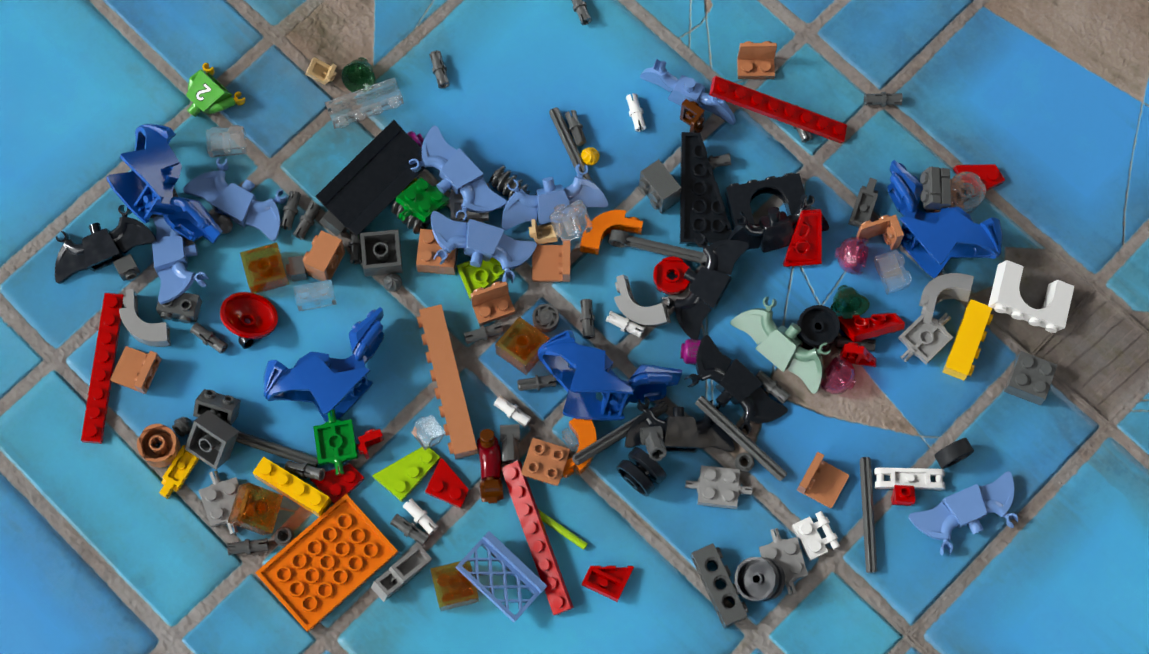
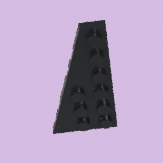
M682 132L679 244H696L694 238L700 243L703 241V237L700 234L707 238L708 245L717 241L728 240L732 233L731 225L707 157L701 133Z

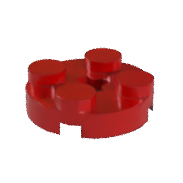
M678 257L662 259L655 266L653 272V281L657 290L668 295L685 292L690 281L683 277L690 267ZM670 272H674L677 278L671 280L667 275H670Z

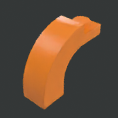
M626 210L604 212L595 217L585 228L580 243V252L599 255L601 242L611 230L641 234L643 221L636 217L626 218Z
M574 418L569 421V427L579 442L576 453L597 441L596 430L592 420ZM594 456L580 465H575L571 457L566 461L562 477L568 478L575 472L574 469L579 474L583 473L591 464Z

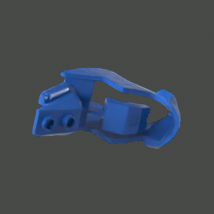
M143 124L136 128L135 151L120 155V158L131 168V172L107 176V181L113 191L143 223H148L149 218L153 214L163 215L167 224L171 226L170 228L188 240L195 242L202 236L211 243H215L223 231L201 202L183 197H173V189L182 169L181 163L168 145L176 133L170 127L156 124Z
M895 160L891 162L889 169L892 174L890 177L891 184L888 185L887 189L895 207L903 216L900 218L903 223L901 228L904 233L901 245L928 275L936 278L951 258L995 259L1001 255L1002 229L999 219L991 217L977 224L973 222L968 213L959 207L941 208L940 212L934 213L921 211L917 208L923 190L919 179L907 172L903 164Z
M379 307L377 310L370 311L365 320L353 325L352 330L349 332L353 355L346 359L330 358L329 354L309 352L301 357L294 368L288 369L277 360L268 361L264 372V397L268 401L313 402L325 423L328 422V413L335 409L336 420H339L373 384L372 381L367 379L370 369L366 368L365 364L373 357L384 339L383 325L380 323L384 316L383 309Z
M566 330L553 336L538 349L539 360L568 392L563 415L576 419L599 421L623 420L625 416L622 413L629 402L638 403L640 399L641 403H644L645 396L650 401L665 398L667 394L666 387L678 385L682 375V370L643 364L636 370L628 382L621 380L611 370L613 362L605 354V350L577 344L571 330ZM596 392L602 393V401L596 399Z

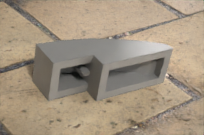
M418 545L393 564L387 572L377 578L371 586L372 590L385 602L432 561V558Z

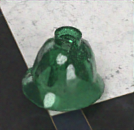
M360 57L353 60L343 68L341 74L342 81L345 87L352 93L365 95L370 93L375 87L376 78L373 68L366 58Z
M842 285L838 288L830 309L837 316H842L843 319H852L853 315L864 314L868 310L870 303L856 289Z

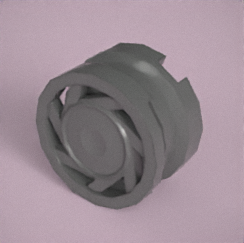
M541 304L533 312V325L538 331L543 333L551 332L558 326L559 313L553 305Z

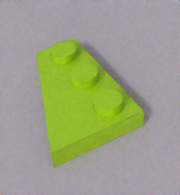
M492 257L489 261L482 260L481 267L470 265V261L456 265L470 301V294L475 289L481 287L484 289L488 288L502 277L505 270H502L500 262Z
M424 445L375 473L372 477L402 502L437 464L440 456L427 445Z

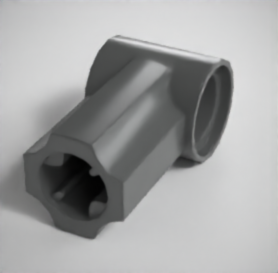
M520 424L500 425L503 463L511 464L520 459Z
M662 427L640 428L641 443L646 446L649 457L654 459V461L662 460L667 452L663 442Z

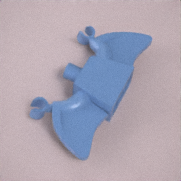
M656 59L653 67L647 68L641 73V79L671 92L668 100L680 106L685 99L694 101L703 110L719 116L731 125H734L736 122L732 110L724 100L710 96L706 93L705 86L696 82L693 78H688L684 75H681L680 79L676 78L665 68L667 62L663 60L661 62Z
M432 126L422 144V161L411 159L409 161L410 165L417 163V166L411 168V170L418 172L422 166L425 168L435 167L440 170L439 176L442 178V181L436 186L443 194L450 188L455 194L461 193L463 197L462 210H458L455 216L457 219L460 213H464L463 222L467 219V211L485 213L504 207L507 203L506 200L487 186L483 179V172L460 148L456 150L445 141L437 126Z
M220 158L216 160L218 171L199 175L183 187L184 193L205 199L212 205L214 211L220 215L224 214L226 217H230L231 221L244 228L246 225L255 227L272 242L276 241L281 224L280 213L276 204H284L287 200V195L279 197L283 194V189H279L276 192L274 199L270 198L264 202L257 201L254 194L251 193L255 187V184L246 179L241 187L234 183L230 185L226 183V173L224 171L228 169V161L225 159V163L220 164Z
M577 164L575 171L578 174L574 177L573 183L566 188H563L561 184L555 185L553 177H547L542 179L544 188L537 189L536 195H529L523 189H519V183L516 179H513L517 184L515 188H511L507 183L508 189L515 193L505 205L501 225L502 229L508 230L522 222L531 221V219L538 220L539 225L574 217V213L583 208L607 207L608 201L595 183L583 177L588 172V166L585 165L584 171L580 172V164Z
M433 211L431 214L432 231L437 243L442 248L437 251L433 259L437 256L441 257L442 261L440 264H443L448 257L447 253H451L456 248H462L465 255L471 256L470 265L474 267H481L482 260L489 261L491 257L498 260L502 270H505L502 282L510 278L513 284L515 273L511 269L525 263L537 247L536 242L512 239L503 234L504 229L473 219H469L466 224V222L453 221L437 211Z
M163 215L154 217L156 242L152 243L154 268L161 280L158 301L160 304H165L185 293L194 281H197L201 287H206L207 284L203 280H209L204 272H199L195 275L194 272L186 270L188 268V257L198 255L196 244L186 246L183 236L170 228L171 226L167 224Z
M1007 471L993 483L983 486L973 485L944 498L933 509L911 513L908 518L925 535L933 539L943 540L940 548L941 555L944 553V548H947L949 555H951L953 545L949 540H951L952 530L956 527L962 528L968 525L972 534H977L984 530L979 520L984 518L987 513H996L1001 518L1005 517L1007 526L1014 528V524L1009 520L1014 519L1018 522V516L1015 513L1009 514L1007 512L1014 498L1012 474Z

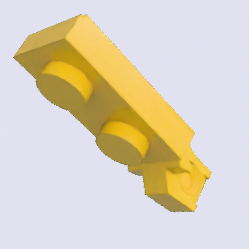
M185 445L182 446L162 477L161 483L164 486L159 493L166 499L170 497L173 491L177 492L182 487L199 458L185 449Z

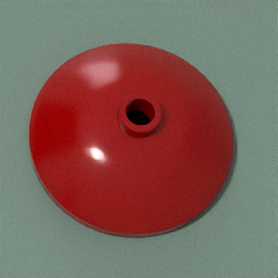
M250 292L235 293L228 296L221 305L220 317L223 324L228 330L240 337L258 339L269 335L276 328L278 314L275 307L270 301L258 294Z

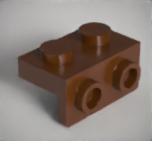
M685 99L681 105L680 120L690 126V132L700 133L704 127L702 124L705 120L703 117L705 110L700 108L696 102Z

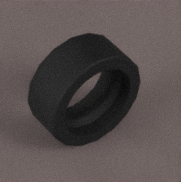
M962 438L944 447L934 456L941 469H945L965 459L974 450L968 439Z

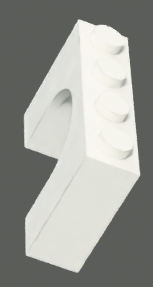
M1008 260L998 264L988 307L993 308L998 313L1012 315L1011 317L1014 319L1025 320L1032 326L1043 327L1051 333H1056L1065 328L1074 290L1073 285L1060 280L1048 284L1042 308L1034 309L1023 301L1019 291L1024 266Z

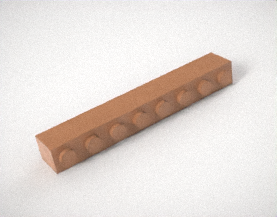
M442 305L420 309V316L417 317L419 328L423 327L425 333L421 334L423 345H428L429 352L425 353L428 363H432L433 370H430L432 382L436 381L438 386L434 390L436 398L441 399L442 406H439L441 418L445 417L447 423L443 425L445 435H450L451 442L448 443L449 452L454 454L455 459L478 454Z

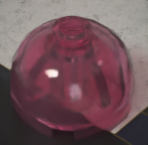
M850 237L845 239L840 247H837L835 258L838 259L839 266L845 272L853 275H861L863 273L860 272L861 266L865 268L868 258V246H865L864 243L868 242L866 238Z
M838 355V358L835 357L824 372L827 373L825 381L822 379L820 389L837 395L846 392L847 389L851 390L856 383L854 379L855 368L852 363L841 355Z

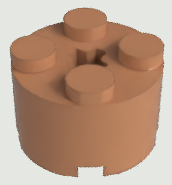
M152 424L147 426L142 431L140 437H138L137 449L148 464L161 468L171 465L181 449V444L176 434L169 427L162 424Z

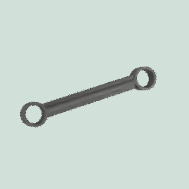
M611 230L608 243L612 246L619 248L632 247L666 256L678 257L700 263L704 267L706 266L707 257L704 252L630 236L621 230Z

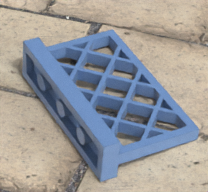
M490 531L482 537L455 567L513 623L547 587L536 574ZM480 546L487 550L488 558H478L477 549ZM466 561H474L475 572H468L462 565ZM478 561H488L489 572H479ZM492 561H498L502 565V572H492ZM479 575H489L490 586H483L479 582ZM493 575H502L503 585L493 586ZM506 575H513L516 578L517 585H507ZM494 589H503L504 599H497L494 596ZM507 589H517L518 599H508ZM521 589H528L533 596L530 599H522ZM508 603H518L519 611L516 615L509 611Z

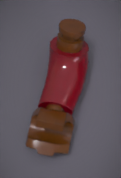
M484 429L480 432V437L477 440L482 480L480 482L481 501L491 504L504 499L503 484L500 480L501 451L494 432L490 429Z

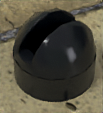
M240 336L238 338V342L243 349L250 348L256 341L255 339Z

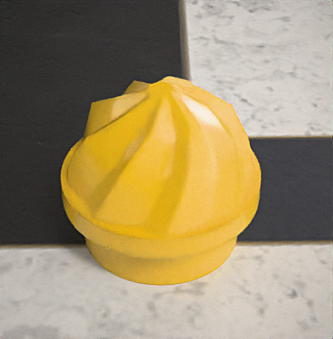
M588 147L582 151L581 158L584 164L591 166L598 162L599 152L595 148Z

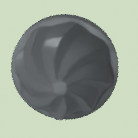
M224 214L221 215L215 222L223 231L222 234L230 233L233 227L231 218L226 217Z
M396 273L386 275L383 279L384 288L390 292L399 290L402 286L401 277Z
M180 417L174 421L175 424L172 428L179 436L184 437L190 434L193 426L191 419Z

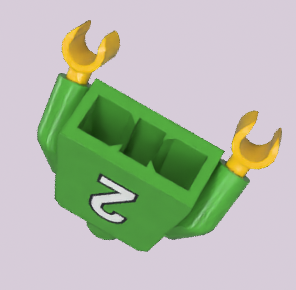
M204 63L202 66L203 70L200 69L189 78L186 96L193 103L187 111L194 117L201 110L208 114H215L235 106V103L237 105L245 103V97L238 99L242 95L240 91L234 94V98L231 97L232 94L212 76L215 73L214 67L209 69L208 63Z

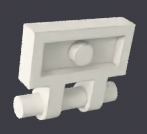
M822 511L815 514L818 522L813 523L811 517H808L792 525L809 561L828 553L825 545L829 543L833 550L840 547L837 541L838 537L836 533H833L829 525L830 521L828 517L824 516ZM821 527L827 536L821 539L817 531Z

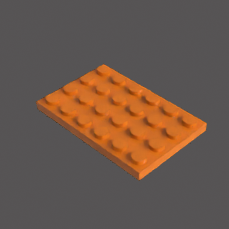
M345 494L255 573L308 633L399 552L353 500Z

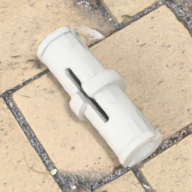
M633 93L632 101L631 94L626 96V100L630 109L629 116L633 119L635 131L640 132V126L642 131H644L647 127L642 115L644 113L643 109L640 108L638 95Z
M612 310L606 318V322L638 338H641L645 327L630 321L627 317L624 318L614 313Z
M501 395L493 404L507 414L509 419H514L524 428L532 419V417L521 411L518 405H513Z
M412 498L409 499V503L407 501L403 505V508L414 518V522L416 524L419 523L429 535L438 529L439 526L427 515L428 512L422 510Z

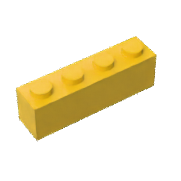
M972 299L969 301L942 373L963 381L967 376L972 375L975 368L972 365L973 360L978 358L981 348H978L980 341L984 342L987 331H984L986 324L990 325L993 314H990L992 311L991 307Z
M265 457L261 459L252 472L256 479L318 517L326 512L332 503L329 496Z

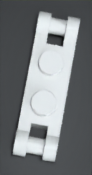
M874 469V475L877 478L875 489H894V485L914 486V489L945 490V483H943L944 469ZM890 475V481H884V476ZM930 476L935 477V482H931Z

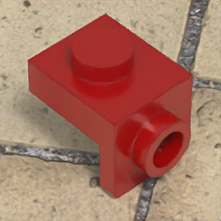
M370 429L366 431L365 435L358 437L360 443L356 445L360 455L364 454L366 459L370 458L366 447L384 441L381 430Z
M894 485L891 505L911 506V504H915L914 486Z

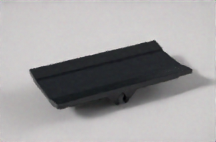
M393 120L315 197L357 237L425 169L422 166L420 171L413 172L411 168L416 167L417 163L409 164L411 159L422 161V148Z

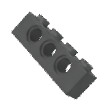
M712 543L692 552L690 557L723 628L745 620L748 608L745 602H741L738 597L740 593L737 591L735 583L732 584L729 578L731 572L728 566H724L721 561L723 555L719 547L715 548ZM715 563L717 570H708L707 564ZM723 581L726 588L718 589L715 586V582ZM724 600H733L734 606L732 608L726 607Z

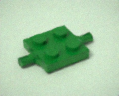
M419 178L396 197V202L405 209L399 214V218L404 221L412 215L425 223L431 218L433 211L439 212L449 203V198L441 193L436 185L433 186L423 178Z
M335 409L328 413V422L313 426L319 465L335 464L336 475H343L342 463L347 460L358 459L352 419L336 420Z

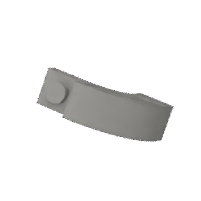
M949 273L931 280L925 286L919 306L923 307L921 314L925 315L923 322L931 324L935 306L942 300L956 299L968 302L974 276L962 273Z
M620 275L616 277V290L621 295L614 297V300L619 310L628 319L647 326H660L671 323L666 304L661 303L650 307L639 305L633 297L628 276Z
M134 289L126 290V296L123 297L125 308H120L119 314L128 332L137 341L148 346H171L168 324L166 322L146 323L142 321L138 315V297Z

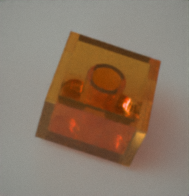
M277 242L240 252L251 293L256 294L289 285Z
M518 317L495 344L496 354L527 375L539 361L538 349L550 338L521 317Z
M251 483L239 485L228 523L260 535L272 534L283 495Z
M460 561L430 568L440 611L480 602L476 587L455 568ZM466 561L462 566L468 572H472L470 561Z

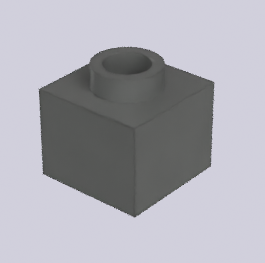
M131 254L113 262L123 281L131 280L140 273Z
M304 256L288 257L289 264H286L287 276L290 275L292 281L308 280L303 262Z

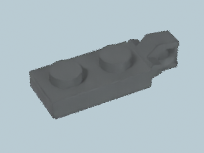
M870 178L867 187L862 186L860 188L848 224L860 228L862 223L870 220L878 197V191L874 190L877 182L876 179Z

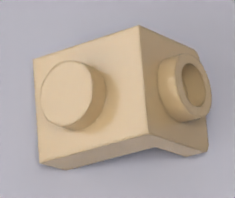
M314 57L305 75L325 85L329 81L332 82L337 74L335 71L337 65L332 64L330 66Z
M531 219L532 226L529 227L530 238H534L537 245L558 242L556 223L537 225L536 220Z

